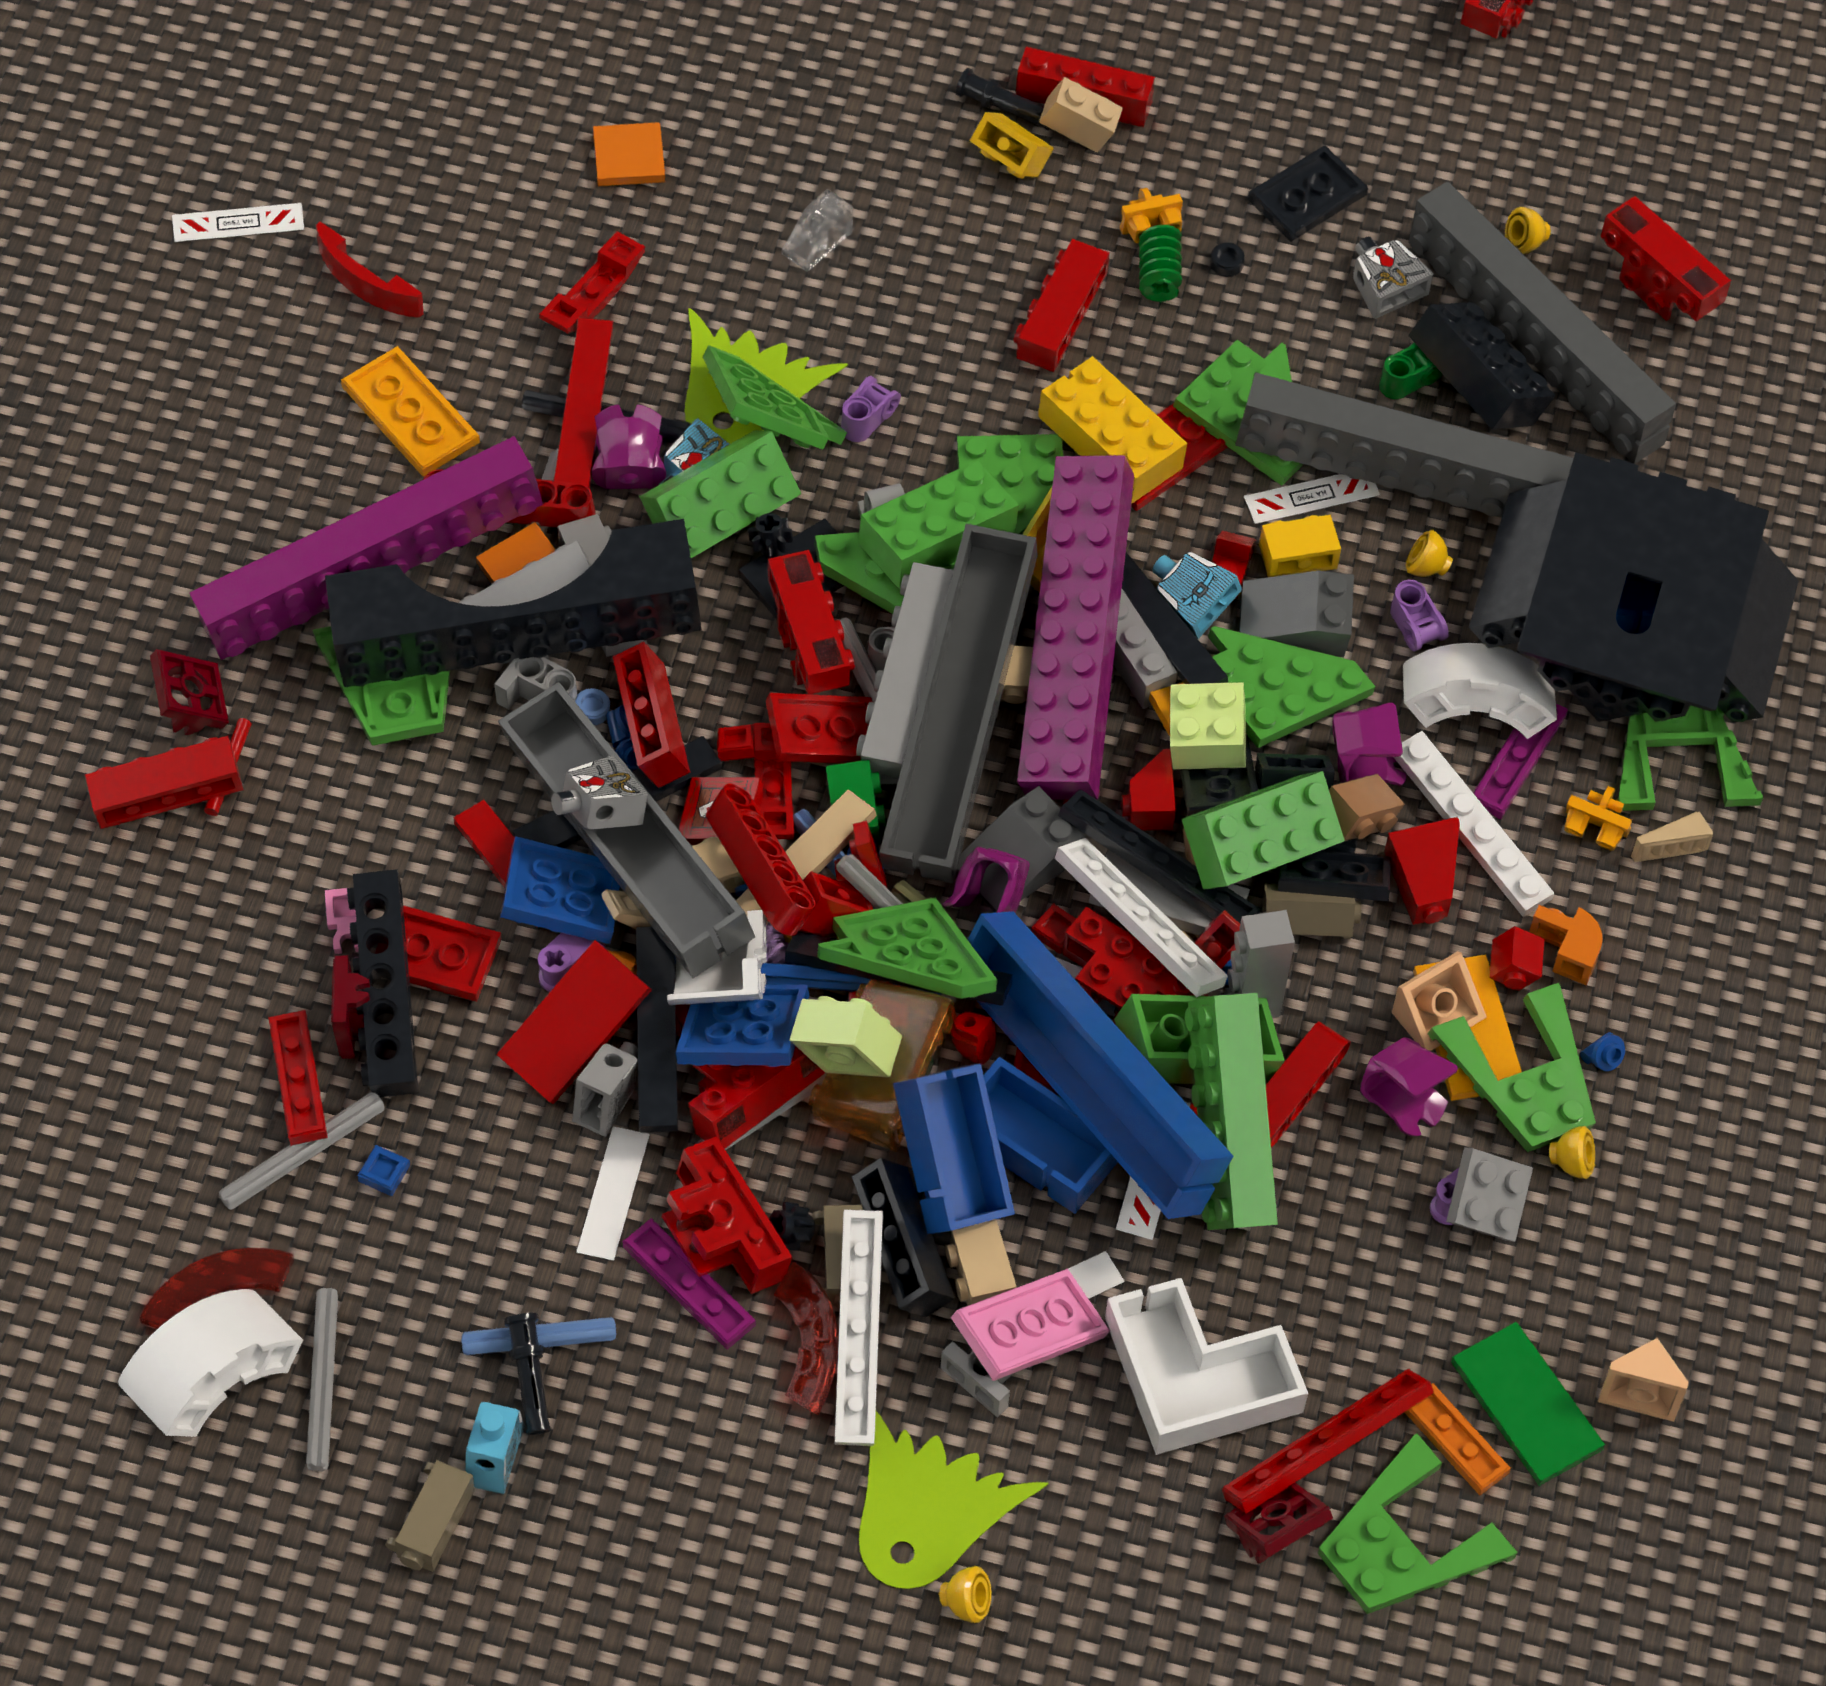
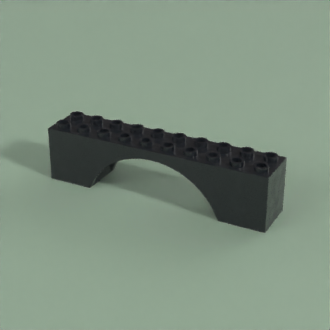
M684 519L612 530L608 543L602 553L583 574L553 593L514 605L474 606L449 601L415 584L397 564L325 576L333 645L344 687L365 686L369 683L388 680L398 681L406 677L425 674L435 675L440 672L456 669H472L481 665L508 663L517 658H541L550 654L569 651L579 652L588 648L615 646L620 643L638 640L647 641L656 637L675 634L685 635L702 630Z

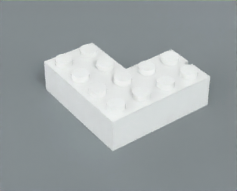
M1182 1278L1148 1287L1145 1312H1141L1144 1296L1141 1289L1108 1298L1105 1321L1156 1455L1304 1412L1308 1391L1282 1325L1207 1345Z

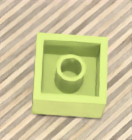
M1243 682L1171 685L1170 750L1173 769L1246 767V704Z
M820 996L818 1000L802 999L789 1041L825 1073L890 1077L902 1035L890 1025V1021L887 1018L879 1015L872 1008L873 1005L866 1000L852 998L850 1002L837 1001L827 996Z

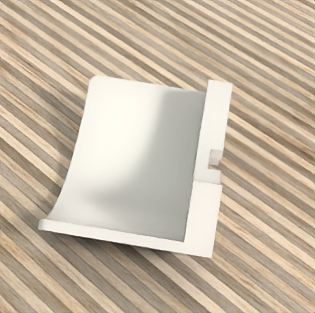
M1483 643L1450 644L1427 650L1410 658L1403 664L1404 704L1425 728L1449 717L1470 715V711L1489 713V717L1508 723L1529 739L1557 720L1554 688L1537 671L1538 665L1535 662L1512 650L1502 647L1487 648Z
M763 910L747 911L748 920L755 938L728 956L724 951L719 954L721 960L695 978L690 976L676 958L674 994L667 995L668 1004L681 1005L763 999L766 975L765 973L761 974L762 963H767L766 920Z
M239 1289L227 1291L190 1305L160 1326L130 1359L118 1380V1384L166 1436L196 1437L207 1418L227 1398L225 1391L239 1381L246 1385L264 1376L288 1373L303 1339L254 1290Z

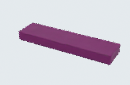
M1556 703L1557 720L1529 739L1516 728L1513 729L1473 792L1492 816L1500 820L1503 818L1566 718L1567 708Z
M652 1218L623 1241V1248L725 1349L728 1350L756 1326V1320L709 1274L698 1277L680 1246Z

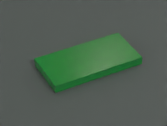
M1517 1321L1452 1357V1365L1538 1486L1603 1451L1605 1443Z

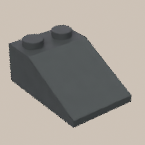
M1318 570L1245 580L1242 582L1239 632L1332 656L1344 657L1352 632L1354 575Z
M1038 786L1011 804L961 853L956 872L959 874L965 859L977 846L996 849L1023 858L1030 863L1021 898L1023 900L1066 870L1055 859L1058 847L1086 838V835L1058 816L1061 809ZM995 862L986 868L978 894L994 913L998 910L1008 882L1006 870Z

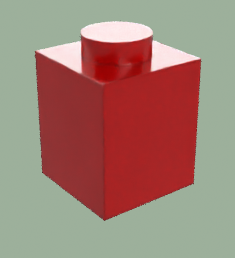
M1516 926L1492 940L1489 978L1504 984L1509 989L1518 991L1542 978L1545 939Z

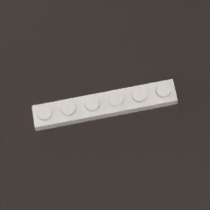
M1421 731L1403 741V754L1399 757H1394L1395 760L1444 820L1458 817L1460 822L1459 839L1518 912L1524 917L1536 910L1538 905L1543 906L1551 901L1554 896L1553 890L1425 733Z
M1086 838L1058 847L1055 859L1196 997L1224 987L1228 975Z
M844 1210L835 1445L874 1446L883 1211Z

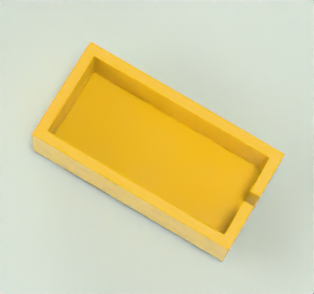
M1093 356L1069 372V379L1064 375L1041 391L1038 417L1080 456H1126L1134 473L1131 504L1183 469L1187 442Z

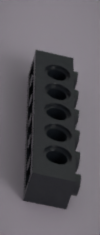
M398 869L353 874L354 887L347 888L349 910L356 911V922L350 923L352 945H358L359 957L353 958V972L368 978L370 981V987L362 989L363 992H369L370 1001L356 1008L358 1015H364V1028H358L359 1046L361 1051L366 1050L367 1063L361 1064L363 1086H369L371 1092H375L379 1097L419 1093L403 894ZM374 909L385 910V913L379 918L372 919L367 917L369 912ZM378 943L388 945L387 949L382 953L374 954L370 952L371 948ZM387 978L391 980L390 984L383 989L373 987V984L378 979ZM389 1013L394 1015L393 1019L387 1024L375 1022L381 1014ZM385 1049L397 1051L395 1056L389 1060L378 1058L379 1054Z

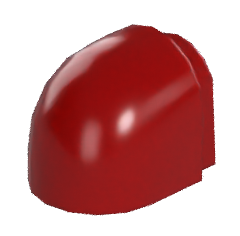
M964 1012L958 1015L951 1026L952 1041L957 1051L966 1059L976 1064L981 1063V1065H984L990 1059L996 1044L995 1022H993L992 1018L973 1012Z

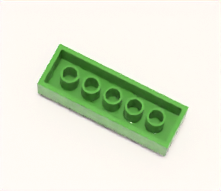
M1258 993L1217 995L1188 1001V1008L1185 1012V1024L1187 1030L1191 1032L1192 1046L1188 1051V1061L1191 1069H1194L1195 1085H1193L1191 1091L1194 1107L1197 1108L1198 1117L1233 1155L1219 1183H1211L1215 1190L1202 1211V1218L1207 1223V1230L1278 1225Z

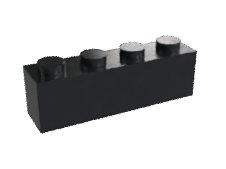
M879 1158L852 1176L863 1209L865 1211H883L881 1259L899 1309L927 1317L956 1299L932 1233L927 1234L920 1200L908 1168Z

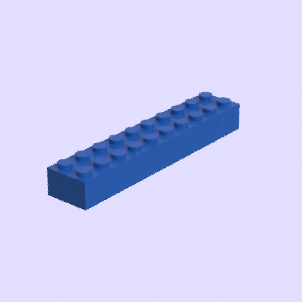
M1014 911L980 914L968 938L969 943L990 970L1013 974L1012 985L1003 1006L977 1002L1168 1219L1201 1215L1215 1190L1211 1183H1219L1233 1155Z

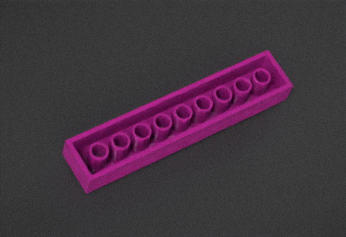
M515 436L189 592L202 625L219 658L223 660L228 657L237 656L244 652L246 648L258 642L270 640L279 632L293 625L303 624L312 616L329 609L326 575L395 564L405 574L409 569L423 562H431L438 558L440 554L454 547L468 544L473 538L487 531L499 529L504 523L520 515L524 516L532 513L537 507L543 505L533 467Z
M1125 455L1056 456L1017 779L1025 795L1039 786L1052 800H1069L1079 789L1098 800L1134 483V473Z

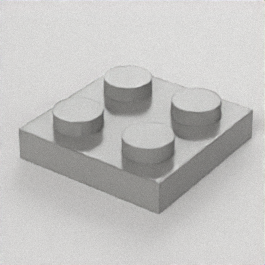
M1464 1147L1446 1222L1505 1241L1515 1242L1533 1168L1474 1148Z

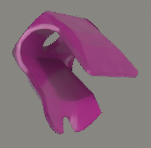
M616 404L602 410L595 416L598 433L596 444L599 455L593 465L591 475L597 485L604 489H653L665 480L666 470L659 456L662 444V436L659 434L662 415L647 406L638 404L633 416L625 417L620 405Z
M1386 703L1355 712L1344 711L1334 714L1332 728L1337 749L1338 773L1341 783L1378 774L1385 783L1398 786L1403 785L1406 781V773L1396 769L1393 762H1397L1394 757H1399L1403 754L1396 705L1394 703Z
M977 846L965 859L957 876L953 893L942 905L944 907L969 906L979 894L986 868L995 862L1001 865L1008 874V882L997 912L1014 911L1016 913L1021 902L1030 863L1023 858L1003 851Z
M1403 1037L1370 1058L1363 1076L1360 1093L1369 1102L1378 1105L1395 1121L1402 1133L1408 1136H1420L1421 1131L1417 1124L1418 1121L1423 1120L1430 1127L1436 1126L1448 1104V1101L1433 1087L1455 1074L1458 1067L1456 1064L1421 1047L1419 1043Z

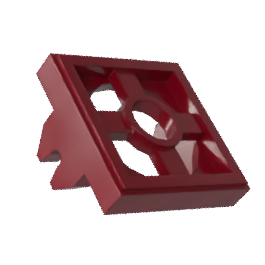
M156 649L150 655L160 715L171 718L172 731L174 733L184 727L185 735H191L201 731L205 726L223 729L229 723L218 663ZM185 680L195 683L199 689V694L189 691L184 683ZM171 689L180 691L187 698L188 706L179 704L172 696ZM203 696L210 698V708L206 711L201 708L200 699Z
M348 955L335 956L333 959L331 1023L339 1056L342 1059L355 1058V1040H359L358 1028H364V1015H358L356 1008L370 1001L369 992L357 991L369 988L370 981L358 973H352Z
M1295 1482L1247 1514L1235 1508L1224 1515L1227 1527L1239 1535L1241 1544L1250 1558L1254 1556L1256 1562L1260 1564L1267 1560V1557L1272 1556L1313 1530L1322 1527L1325 1523L1332 1520L1333 1516L1329 1506ZM1298 1509L1302 1517L1296 1520L1292 1516L1293 1511ZM1275 1510H1286L1285 1513L1278 1517H1268ZM1261 1513V1517L1253 1521ZM1281 1525L1284 1527L1272 1535H1261L1259 1533L1268 1526Z

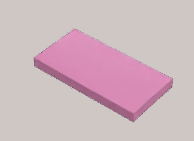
M1068 1269L956 1310L951 1317L993 1381L1103 1339L1110 1332Z

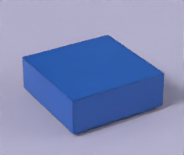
M375 1145L357 1175L358 1182L393 1196L410 1167V1160Z

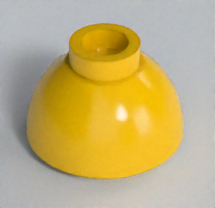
M1526 207L1514 209L1509 215L1505 226V237L1522 254L1536 250L1543 242L1549 239L1551 232L1549 224L1544 222L1543 218L1536 211Z
M1434 530L1426 531L1417 539L1406 560V570L1408 573L1419 577H1429L1434 574L1443 576L1447 573L1453 558L1448 556L1447 546L1437 532Z
M1586 1126L1575 1127L1564 1133L1558 1142H1551L1549 1146L1551 1164L1559 1165L1564 1172L1573 1177L1588 1179L1593 1173L1595 1166V1144L1591 1131Z
M979 1566L968 1567L956 1573L949 1582L942 1583L939 1591L941 1604L949 1606L951 1611L962 1620L972 1623L981 1622L987 1615L991 1604V1585L985 1571Z

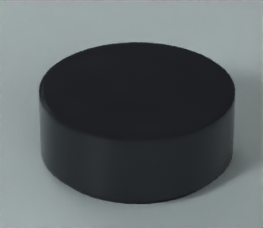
M1221 243L1215 246L1211 252L1210 266L1220 276H1235L1244 267L1245 254L1239 246L1233 243Z

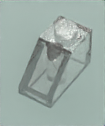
M829 189L824 191L804 209L782 249V254L808 272L852 233L853 206Z

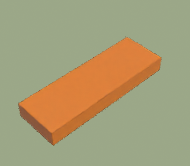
M1432 1383L1434 1393L1404 1413L1479 1495H1482L1507 1476L1511 1468L1436 1385Z

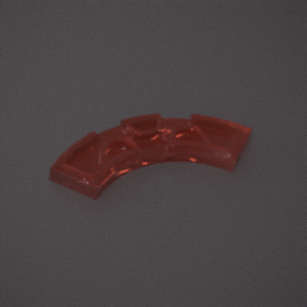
M241 1248L204 1257L177 1272L157 1290L139 1317L141 1324L158 1329L166 1321L190 1305L229 1289H265L280 1293L294 1262V1254L268 1248Z
M793 1262L774 1294L789 1310L795 1326L799 1327L801 1335V1347L798 1350L795 1372L785 1395L810 1412L819 1415L835 1375L838 1358V1328L832 1304L824 1288L809 1271Z

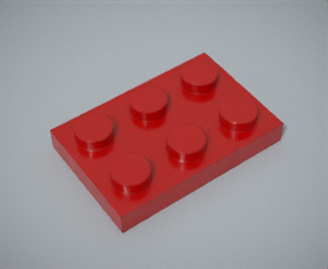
M769 693L766 699V706L777 761L841 764L861 761V756H856L857 744L860 735L867 734L869 724L865 723V716L868 704L872 702V697Z
M404 906L410 983L477 1002L501 943V932ZM379 943L374 954L384 952L388 945Z

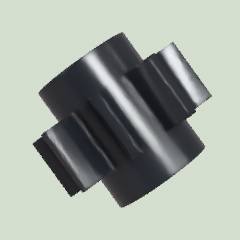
M767 513L756 517V527L748 528L749 541L753 543V551L755 553L760 551L768 557L778 556L786 552L785 543L793 542L792 529L788 526V519H781L777 514Z
M783 1202L782 1211L773 1210L769 1217L770 1222L787 1249L792 1251H800V1242L809 1243L815 1233V1221L808 1214L809 1207H801L799 1203Z

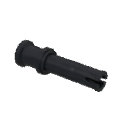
M966 68L962 73L955 94L957 96H968L981 102V106L984 108L995 106L1043 127L1045 130L1050 129L1039 123L1044 109L1043 105L1001 88V84L996 79L989 81L973 74V69Z
M522 1313L504 1318V1325L509 1327L512 1350L509 1351V1358L517 1365L527 1429L526 1435H538L550 1432L551 1430L539 1361L543 1357L544 1349L538 1342L536 1322L539 1321L538 1313Z

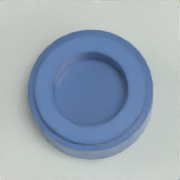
M590 688L578 693L575 702L593 725H599L607 720L606 714L610 711V699L603 691Z

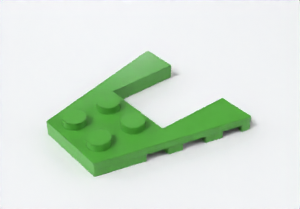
M331 626L313 629L314 638L372 746L444 732L450 671L440 672L435 675L425 674L406 677L398 681L388 680L369 683L365 686L344 687L333 645Z
M1690 705L1686 716L1657 722L1647 713L1629 716L1618 801L1624 803L1622 811L1654 809L1656 802L1647 747L1714 744L1724 806L1761 805L1763 795L1761 791H1757L1751 778L1753 775L1747 761H1743L1736 746L1737 740L1732 730L1728 729L1723 718L1724 713L1718 706L1714 711H1707Z
M1559 983L1527 993L1523 999L1554 1058L1552 1062L1498 1081L1464 1016L1434 1026L1427 1033L1432 1041L1437 1040L1447 1051L1448 1055L1446 1057L1448 1060L1456 1064L1458 1069L1461 1068L1475 1084L1472 1088L1481 1098L1486 1097L1498 1111L1496 1116L1527 1152L1549 1145L1551 1142H1557L1570 1129L1586 1126L1590 1130L1596 1123Z
M1417 1433L1321 1544L1317 1553L1367 1614L1410 1599L1416 1593L1429 1588L1437 1589L1448 1585L1449 1581L1467 1574L1472 1576L1483 1572L1489 1566L1502 1561L1510 1562L1517 1555V1551L1497 1527L1490 1523L1439 1560L1430 1564L1386 1512L1384 1507L1438 1471L1441 1467L1442 1462Z

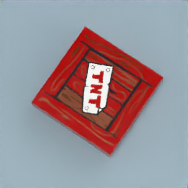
M692 777L679 826V831L689 844L697 845L707 838L717 837L706 818V812L725 784L732 783L742 787L751 795L758 806L764 785L760 777Z

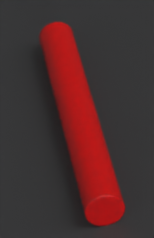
M245 718L238 719L230 739L237 762L252 725ZM225 795L207 800L204 812L208 815L217 816Z

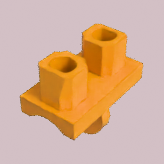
M1142 188L1138 192L1139 199L1129 201V205L1122 206V222L1119 228L1122 235L1130 234L1135 243H1139V237L1143 231L1156 225L1174 226L1181 232L1183 200L1180 193L1165 197L1162 194L1151 196L1148 188Z
M1608 786L1604 795L1590 790L1587 800L1598 805L1574 795L1570 796L1567 803L1566 813L1568 814L1564 831L1582 838L1590 822L1602 827L1596 839V844L1614 851L1622 837H1628L1632 820L1610 811L1613 810L1621 813L1624 803L1612 799L1615 788Z

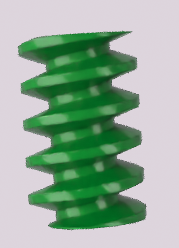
M1156 225L1149 227L1139 237V290L1145 298L1152 301L1164 302L1178 297V287L1182 284V265L1180 264L1182 261L1180 253L1182 249V244L1180 243L1182 234L1174 226Z

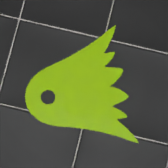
M688 308L692 355L690 379L685 401V420L692 424L697 418L700 419L729 444L754 430H763L757 424L749 422L748 425H745L734 419L732 426L727 429H719L713 424V418L716 414H730L723 402V398L703 359L708 345L740 357L799 399L849 364H829L804 369L810 359L809 357H804L786 365L787 343L774 345L759 353L755 335L749 330L733 345H730L729 336L723 327H720L716 336L713 337L703 320L691 308Z
M876 1411L874 1446H870L867 1492L859 1532V1550L862 1560L868 1571L886 1585L895 1588L912 1589L930 1584L947 1572L964 1552L1001 1517L1027 1498L1039 1492L1048 1483L1030 1482L998 1488L1004 1476L1002 1472L988 1475L976 1481L979 1466L978 1453L965 1455L946 1465L943 1443L940 1437L935 1435L915 1454L912 1439L907 1430L904 1429L898 1441L895 1442L887 1425ZM907 1542L912 1545L914 1549L913 1559L904 1564L894 1561L891 1557V1548L894 1544Z

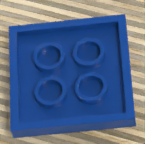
M515 836L500 917L517 923L549 929L553 932H561L590 941L596 940L610 944L615 920L601 894L606 889L619 891L620 886L596 856Z
M766 984L763 999L691 1004L676 1049L677 1064H692L695 1066H790L796 1046L789 1040L801 1001L810 997L808 985Z

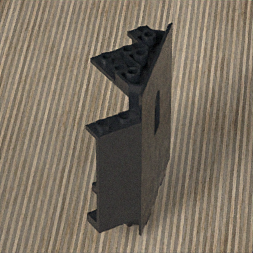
M1575 452L1567 480L1509 493L1469 624L1471 631L1487 648L1519 642L1517 650L1521 654L1540 659L1537 671L1556 692L1569 690L1598 722L1647 713L1655 722L1686 716L1690 705L1707 711H1714L1718 706L1732 723L1744 722L1764 716L1799 582L1762 539L1769 510L1736 501V494L1708 486L1706 492L1686 486L1688 480L1663 472H1659L1657 477L1638 471L1639 465L1613 457H1611L1610 462L1577 452ZM1627 574L1662 584L1651 625L1644 633L1630 634L1622 630L1616 621V612Z

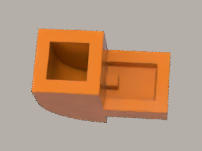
M1538 905L1529 932L1545 939V942L1560 947L1552 972L1587 986L1602 946L1603 937L1598 922L1590 913L1578 907L1574 918H1571L1558 909Z

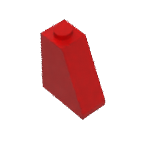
M1458 817L1388 833L1384 853L1386 856L1391 857V870L1413 925L1423 922L1433 924L1439 922L1444 917H1448L1455 877L1460 827Z

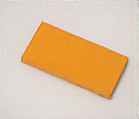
M398 346L341 379L342 388L422 477L480 443L479 434Z
M1485 954L1466 957L1464 960L1487 1016L1471 1026L1470 1029L1498 1081L1521 1073V1067L1495 982L1489 978L1490 966L1487 956ZM1439 962L1414 966V977ZM1442 1045L1435 1048L1437 1055L1448 1060L1446 1057L1448 1053ZM1461 1068L1455 1074L1445 1079L1451 1101L1479 1097L1472 1088L1475 1084Z

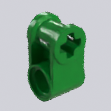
M1413 343L1404 350L1390 355L1385 360L1379 389L1387 398L1402 399L1423 386L1434 383L1443 374L1422 350Z

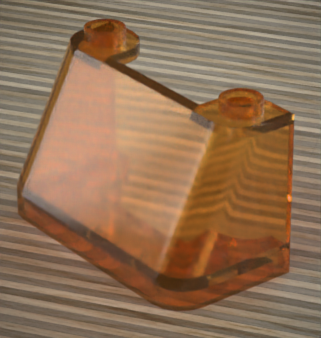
M871 979L867 985L861 983L855 998L870 1002L873 1005L872 1008L879 1015L887 1018L890 1021V1025L902 1035L891 1076L879 1077L827 1073L822 1085L816 1084L814 1086L808 1105L813 1106V1119L897 1152L904 1138V1133L900 1132L903 1125L893 1083L925 1075L937 1046H941L944 1040L943 1033L950 1034L955 1023V1005L953 1000L938 994Z

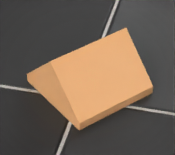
M1459 951L1400 985L1397 989L1392 1014L1414 1041L1429 1051L1441 1045L1437 1040L1432 1041L1427 1034L1432 1027L1462 1016L1465 1017L1469 1027L1487 1017L1462 952Z
M1656 1338L1611 1362L1599 1394L1598 1402L1674 1422L1689 1382L1659 1339Z

